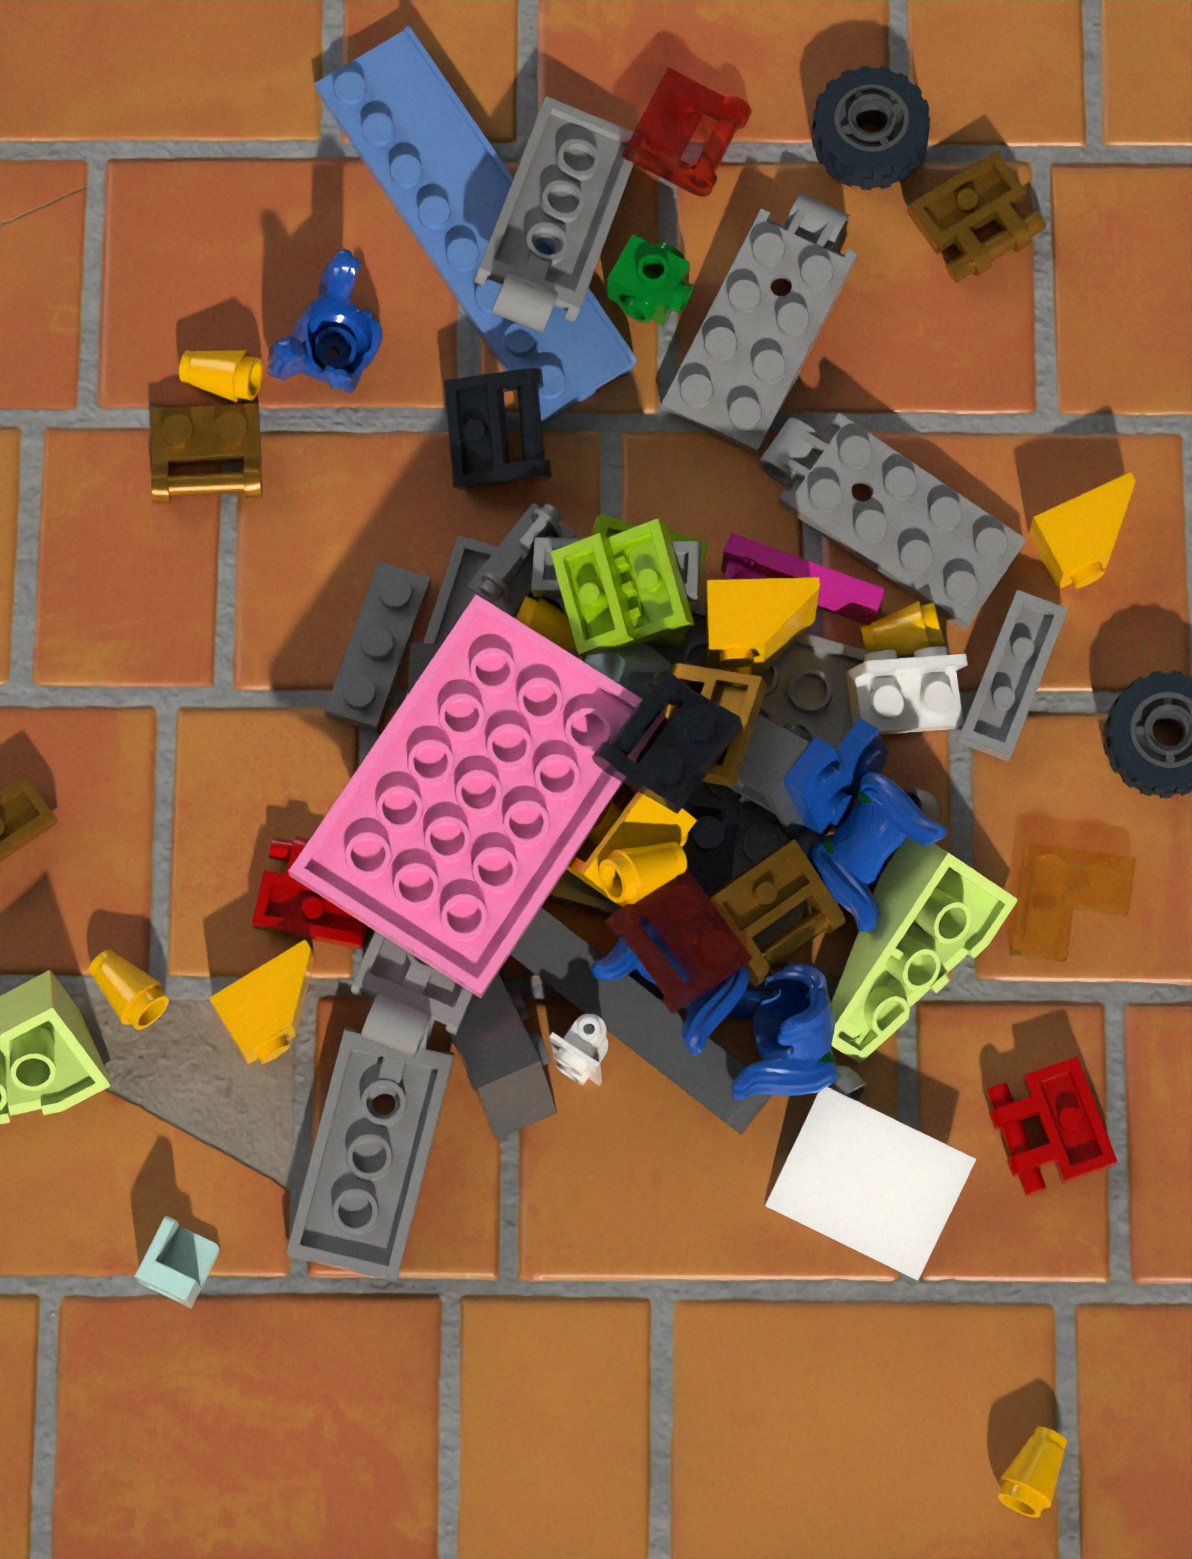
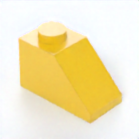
M1131 472L1033 517L1029 536L1058 590L1072 583L1075 588H1081L1095 582L1104 575L1103 569L1108 565L1136 483Z
M306 940L301 941L209 997L216 1014L248 1065L257 1059L262 1064L276 1059L290 1048L288 1041L297 1035L315 963L312 950Z

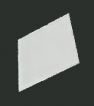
M826 1087L818 1092L765 1206L918 1281L976 1159Z

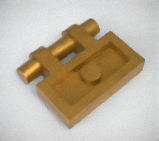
M995 151L908 204L907 209L908 215L936 254L953 244L961 252V256L946 264L950 277L956 283L972 273L975 276L981 275L992 267L991 262L1011 249L1015 252L1022 250L1032 243L1031 237L1046 229V223L1037 210L1020 219L1013 209L1025 201L1027 192L998 151ZM995 220L1001 231L980 243L973 232Z

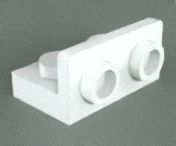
M930 647L915 651L912 658L897 659L895 650H883L863 655V663L846 671L853 727L860 718L878 728L880 735L948 730L964 725L956 671L968 665L966 654L948 655L947 647Z

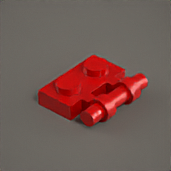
M296 836L294 841L273 837L269 858L288 862L286 874L264 870L252 920L253 928L362 950L367 925L289 876V869L310 838Z
M1077 1056L1024 1074L1022 1079L1029 1097L1014 1102L1007 1083H1001L986 1090L993 1108L989 1112L995 1130L1001 1129L1011 1156L1007 1160V1164L1012 1177H1019L1026 1196L1034 1195L1047 1189L1039 1169L1043 1166L1055 1163L1063 1184L1115 1166L1118 1162ZM1037 1116L1047 1142L1046 1145L1035 1149L1031 1148L1022 1124L1024 1119Z

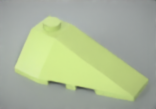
M906 837L880 875L873 893L880 911L876 929L868 932L859 930L831 1004L835 1018V1028L831 1046L858 1063L864 1061L909 1019V1008L930 989L935 993L940 991L949 982L946 974L967 955L974 959L989 945L1018 901L1017 898L934 843L922 846Z
M51 970L0 996V1125L10 1123V1116L42 1109L43 1115L64 1111L111 1086L110 1077L79 1008Z

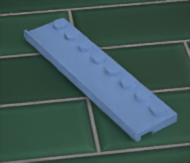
M407 25L403 28L404 31L315 82V91L504 371L526 368L542 369L544 387L539 389V399L543 426L594 395L597 388L619 375L623 377L632 372V367L636 365V357L589 288L575 322L564 319L566 310L553 306L542 333L491 313L502 284L486 279L484 286L475 283L474 279L513 177L411 27ZM535 244L536 250L545 255L553 254V250L548 244Z

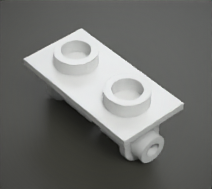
M595 1014L581 1015L573 1023L564 1038L553 1032L549 1036L554 1059L558 1061L555 1067L580 1085H584L587 1079L599 1086L603 1082L600 1063L607 1054L608 1040L606 1038V1025L599 1016Z

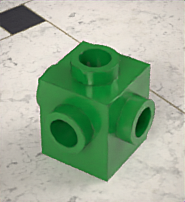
M632 234L607 278V298L622 305V310L637 321L649 323L652 320L665 326L672 311L680 314L692 294L694 285L689 283L690 262L685 260L684 255L678 249L669 244L658 242L654 245Z

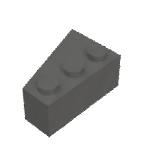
M760 708L736 786L727 787L742 795L738 804L753 813L757 806L760 805L777 816L783 826L781 833L790 839L795 838L797 841L806 827L787 791L783 778L813 739L805 731L792 723L787 722L782 727L768 719V714Z
M505 962L483 996L479 998L473 994L457 1034L454 1035L447 1032L468 1073L467 1077L474 1092H477L495 1140L557 1113L543 1070L544 1065L551 1063L550 1056L539 1032L536 1031L528 1035L522 1023L523 1020L530 1018L518 988L514 987L507 990L501 979L502 976L509 974Z

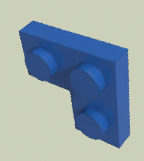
M860 718L836 750L834 746L815 736L783 778L787 791L807 830L821 838L826 836L834 825H840L848 817L853 806V800L858 794L861 778L869 772L881 773L888 751L878 728Z

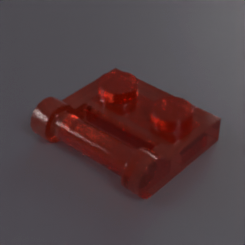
M668 67L630 138L622 158L691 194L700 197L708 196L717 182L715 172L736 131L746 126L752 114V109L742 98L736 96L725 97ZM705 114L718 122L697 163L690 165L681 160V157Z
M688 869L635 904L623 906L605 921V924L614 936L619 934L622 936L665 997L661 1001L671 1015L745 967L753 959ZM645 917L649 919L692 978L691 980L683 983L639 921Z

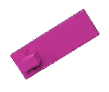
M732 532L723 551L721 572L726 573L724 580L819 577L820 590L817 607L865 625L871 624V622L876 621L878 618L885 588Z

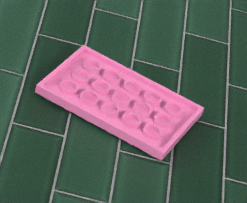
M476 594L289 869V876L481 998L623 784V782L599 768L593 761L592 755L603 742L610 743L641 702L642 698ZM661 712L628 755V759L635 763L638 761L665 719L666 713Z

